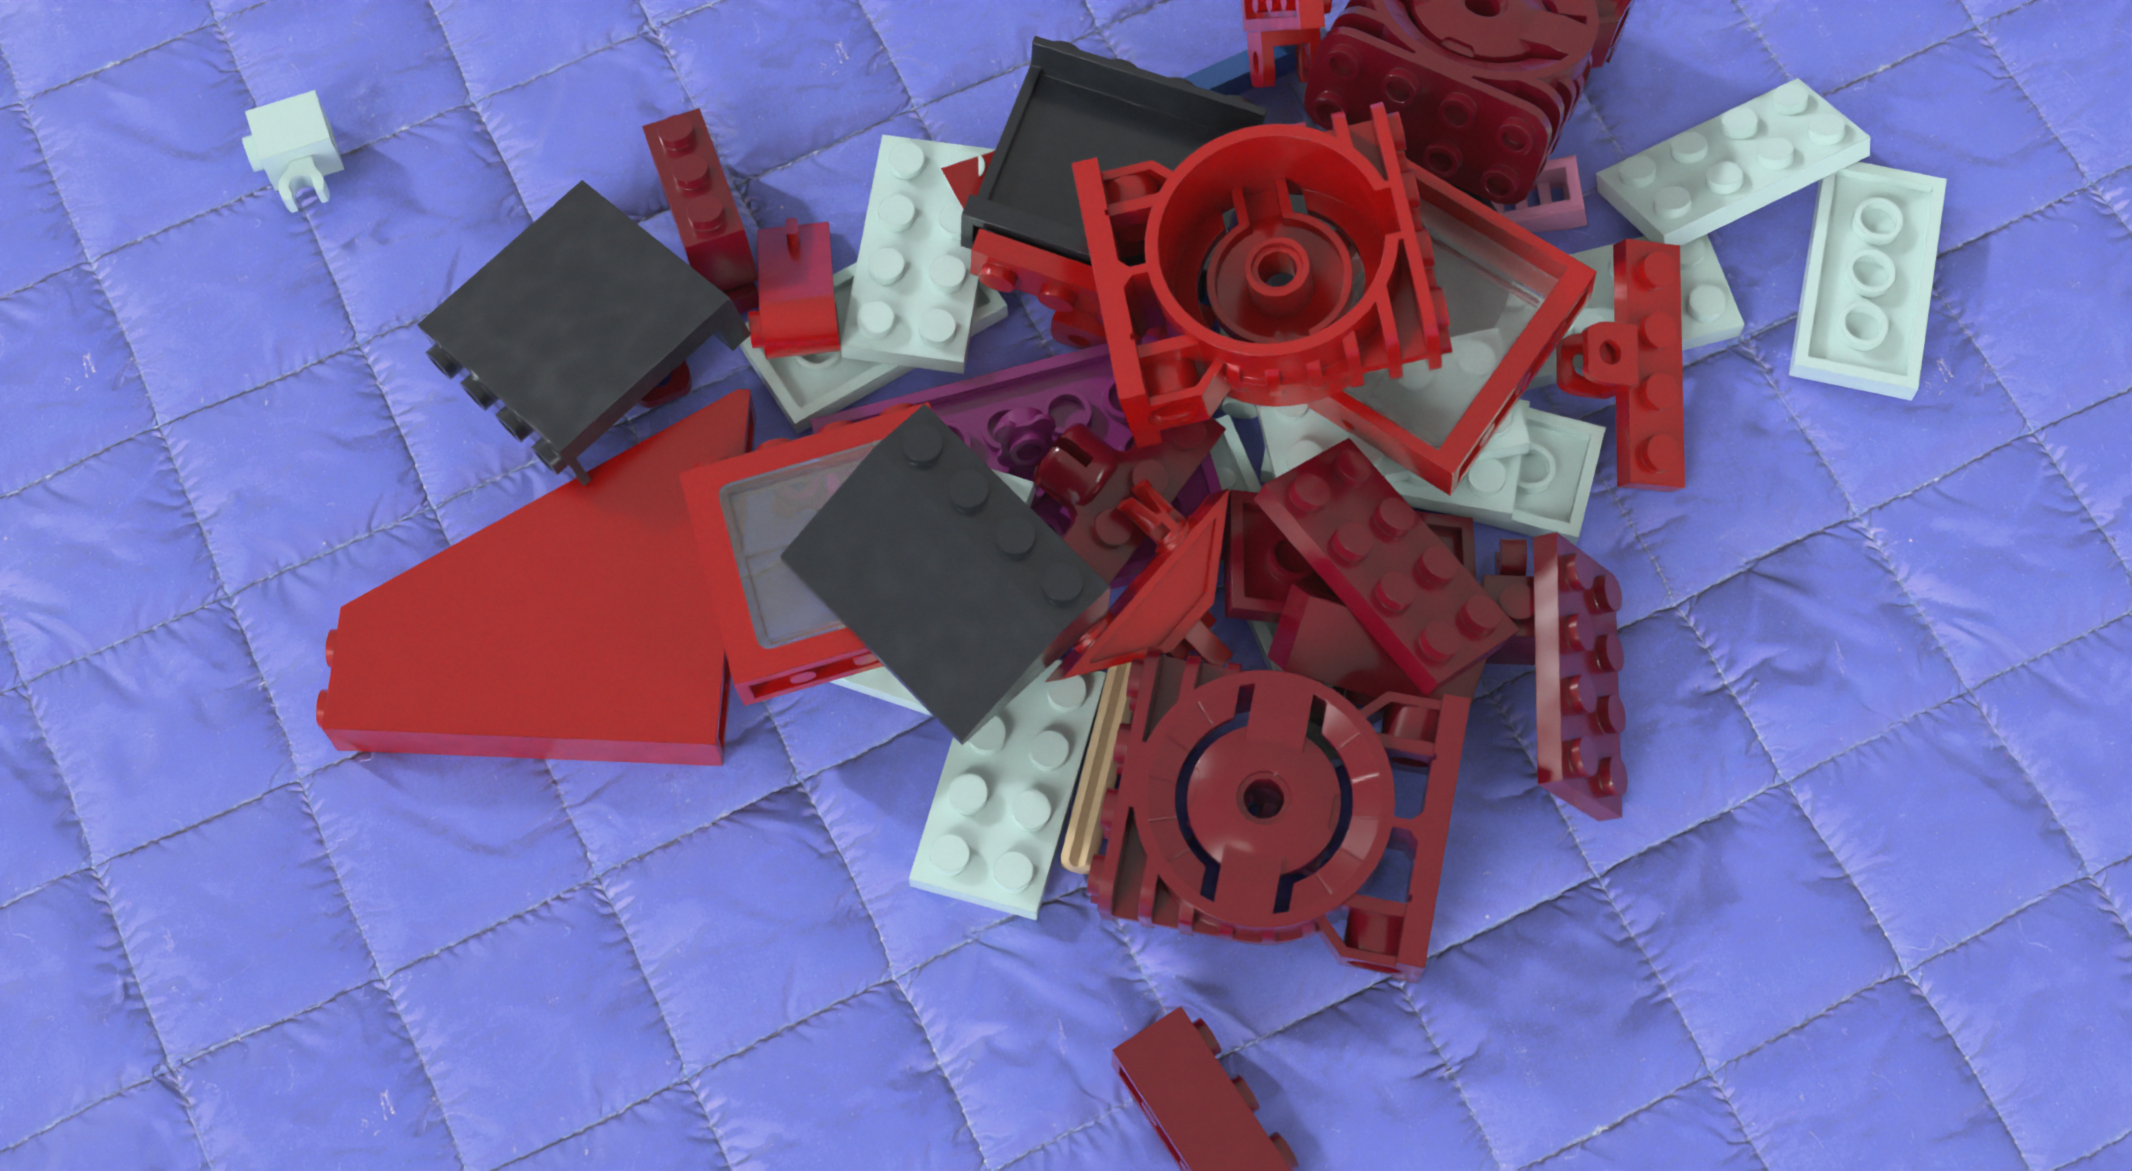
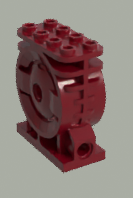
M1349 0L1344 11L1338 15L1331 30L1325 34L1316 49L1304 95V106L1310 118L1317 125L1329 131L1333 130L1331 113L1344 111L1347 124L1350 126L1371 121L1369 104L1382 101L1386 114L1399 112L1407 150H1404L1406 159L1438 178L1492 202L1503 205L1518 204L1529 195L1536 179L1546 166L1550 154L1553 153L1558 145L1565 124L1571 118L1581 98L1591 69L1602 67L1605 62L1609 63L1612 59L1635 0Z
M1150 647L1147 650L1145 660L1133 658L1126 690V697L1130 698L1129 711H1134L1132 724L1120 722L1113 754V762L1117 763L1116 774L1121 775L1119 789L1107 788L1100 819V828H1104V838L1109 839L1106 855L1094 853L1087 883V894H1091V903L1097 904V910L1101 919L1115 921L1118 918L1139 922L1140 926L1152 929L1155 926L1179 930L1180 934L1194 936V933L1216 937L1220 940L1254 945L1290 943L1311 938L1318 933L1339 965L1391 974V979L1417 984L1426 964L1471 698L1444 694L1441 701L1387 691L1358 710L1350 701L1335 690L1318 681L1294 673L1275 670L1244 671L1242 670V664L1228 662L1227 667L1203 663L1200 656L1188 654L1187 659L1183 660L1164 656L1163 650ZM1250 712L1247 726L1223 735L1205 750L1194 767L1188 786L1187 809L1191 829L1203 851L1220 866L1214 902L1200 895L1206 866L1190 850L1179 828L1175 809L1176 788L1181 770L1194 748L1212 731L1234 721L1236 714ZM1383 719L1381 733L1375 732L1372 725ZM1311 721L1322 727L1321 737L1335 750L1347 771L1353 799L1352 817L1347 834L1333 857L1318 871L1294 883L1289 912L1273 914L1280 879L1304 870L1323 854L1333 839L1340 817L1341 792L1336 772L1324 752L1306 737L1308 724ZM1392 769L1426 775L1427 779L1424 785L1420 814L1412 820L1394 817L1395 787ZM1259 788H1268L1275 791L1283 801L1282 809L1275 816L1268 819L1252 816L1244 805L1247 796L1252 791ZM1386 848L1403 851L1411 862L1404 903L1364 896L1379 872ZM1341 919L1347 920L1343 941L1332 926Z

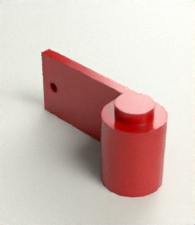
M788 218L785 221L786 226L757 229L759 310L748 311L752 348H764L766 359L841 351L834 292L829 222L798 225L797 218Z

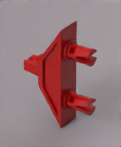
M1143 479L1131 489L1141 503L1132 497L1121 501L1117 509L1121 513H1125L1158 545L1155 550L1157 554L1110 606L1108 614L1072 645L1074 649L1045 682L1062 680L1132 662L1133 658L1145 659L1149 647L1163 650V654L1167 657L1184 659L1189 654L1202 657L1205 664L1223 667L1233 656V653L1210 630L1216 619L1208 610L1214 604L1229 488L1209 494L1194 512L1187 517L1182 516L1151 485L1148 479Z

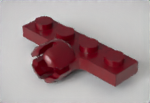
M1211 417L1208 420L1160 430L1163 443L1137 448L1136 443H1134L1129 450L1121 451L1114 449L1083 423H1074L1056 439L1050 447L1048 454L1039 461L1033 473L1034 483L1069 512L1072 520L1069 529L1061 539L1109 585L1147 535L1125 513H1121L1117 509L1119 503L1132 497L1141 503L1131 489L1145 478L1171 503L1225 432L1226 428Z

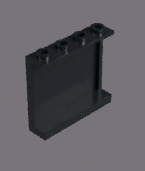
M1035 36L1032 42L1030 67L977 196L969 195L961 214V246L972 250L980 228L1092 266L1071 163L1097 157L1101 171L1104 172L1153 160L1174 171L1188 156L1210 141L1236 130L1264 125L1267 108L1255 105L1248 99L1238 95L1226 96L1197 87L1181 77H1166L1137 68L1131 62L1123 59H1108L1080 50L1075 45L1066 41H1051ZM1235 207L1222 214L1226 234L1234 216ZM1218 244L1212 249L1202 269L1199 282V303H1202L1207 290L1208 266ZM1145 253L1126 257V265L1131 267L1146 263Z
M583 180L417 325L432 344V347L425 354L448 379H453L457 374L461 375L464 378L460 382L461 387L481 409L486 411L494 405L500 410L495 414V417L518 442L522 443L529 436L535 442L531 447L532 451L555 475H559L566 469L583 486L588 484L591 479L576 458L708 338L714 335L734 351L751 335L733 302L726 294Z

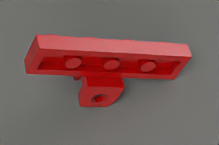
M1241 0L1244 32H1248L1249 68L1253 87L1263 88L1275 85L1274 46L1294 45L1299 82L1308 83L1316 49L1321 42L1320 28L1325 27L1324 14L1330 13L1332 0Z
M979 228L971 250L970 274L978 276L980 282L997 291L1012 292L1014 289L1037 296L1040 303L1055 310L1050 332L1057 342L1079 350L1107 343L1092 266ZM1199 303L1206 323L1213 330L1216 317L1212 307ZM1165 325L1151 328L1146 333L1155 336L1157 341L1169 338Z
M1624 239L1613 245L1614 322H1598L1584 328L1582 333L1572 334L1561 339L1556 346V382L1562 391L1578 397L1606 400L1616 396L1617 487L1674 492L1685 488L1680 245ZM1576 354L1583 356L1582 374L1584 376L1579 375L1573 367V358Z

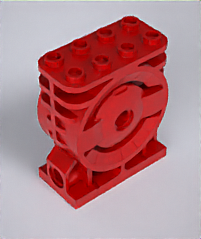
M1382 101L1369 104L1371 121L1350 126L1347 124L1344 111L1331 113L1333 130L1324 132L1306 127L1305 121L1292 125L1267 124L1243 128L1227 133L1200 147L1188 156L1174 171L1153 160L1104 172L1101 171L1097 157L1071 163L1118 398L1137 448L1163 443L1160 430L1210 419L1225 396L1259 406H1295L1324 399L1350 385L1351 388L1363 386V376L1367 372L1387 368L1390 380L1403 378L1402 364L1424 359L1429 371L1442 369L1441 355L1452 353V344L1448 330L1450 319L1442 287L1437 288L1433 269L1435 267L1433 248L1427 227H1422L1419 213L1421 203L1413 169L1408 170L1404 150H1407L1398 111L1386 114ZM1289 194L1303 195L1308 215L1293 212ZM1235 207L1238 225L1226 234L1222 214ZM1322 221L1335 227L1351 242L1364 268L1365 285L1363 297L1350 311L1354 294L1351 259L1341 238ZM1217 244L1218 246L1214 250L1208 266L1207 292L1216 320L1230 338L1210 329L1199 305V282L1202 269L1212 249ZM1145 253L1146 263L1131 267L1126 265V257ZM1287 273L1294 276V279L1289 284L1282 287H1272L1265 284L1270 277L1276 274ZM1165 325L1168 339L1142 344V338L1149 329Z

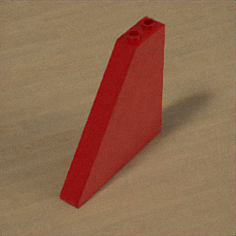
M737 389L587 471L586 473L591 481L585 486L575 478L341 606L337 629H330L326 639V662L328 667L331 668L328 689H322L319 692L316 704L318 727L322 728L338 751L723 766L732 676L678 472L693 469L696 463L708 457L727 456L731 458L753 452L757 417L750 390ZM749 493L720 501L740 579L742 575Z

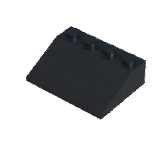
M925 403L870 451L780 555L781 561L961 745L966 743L1108 614L1111 587Z

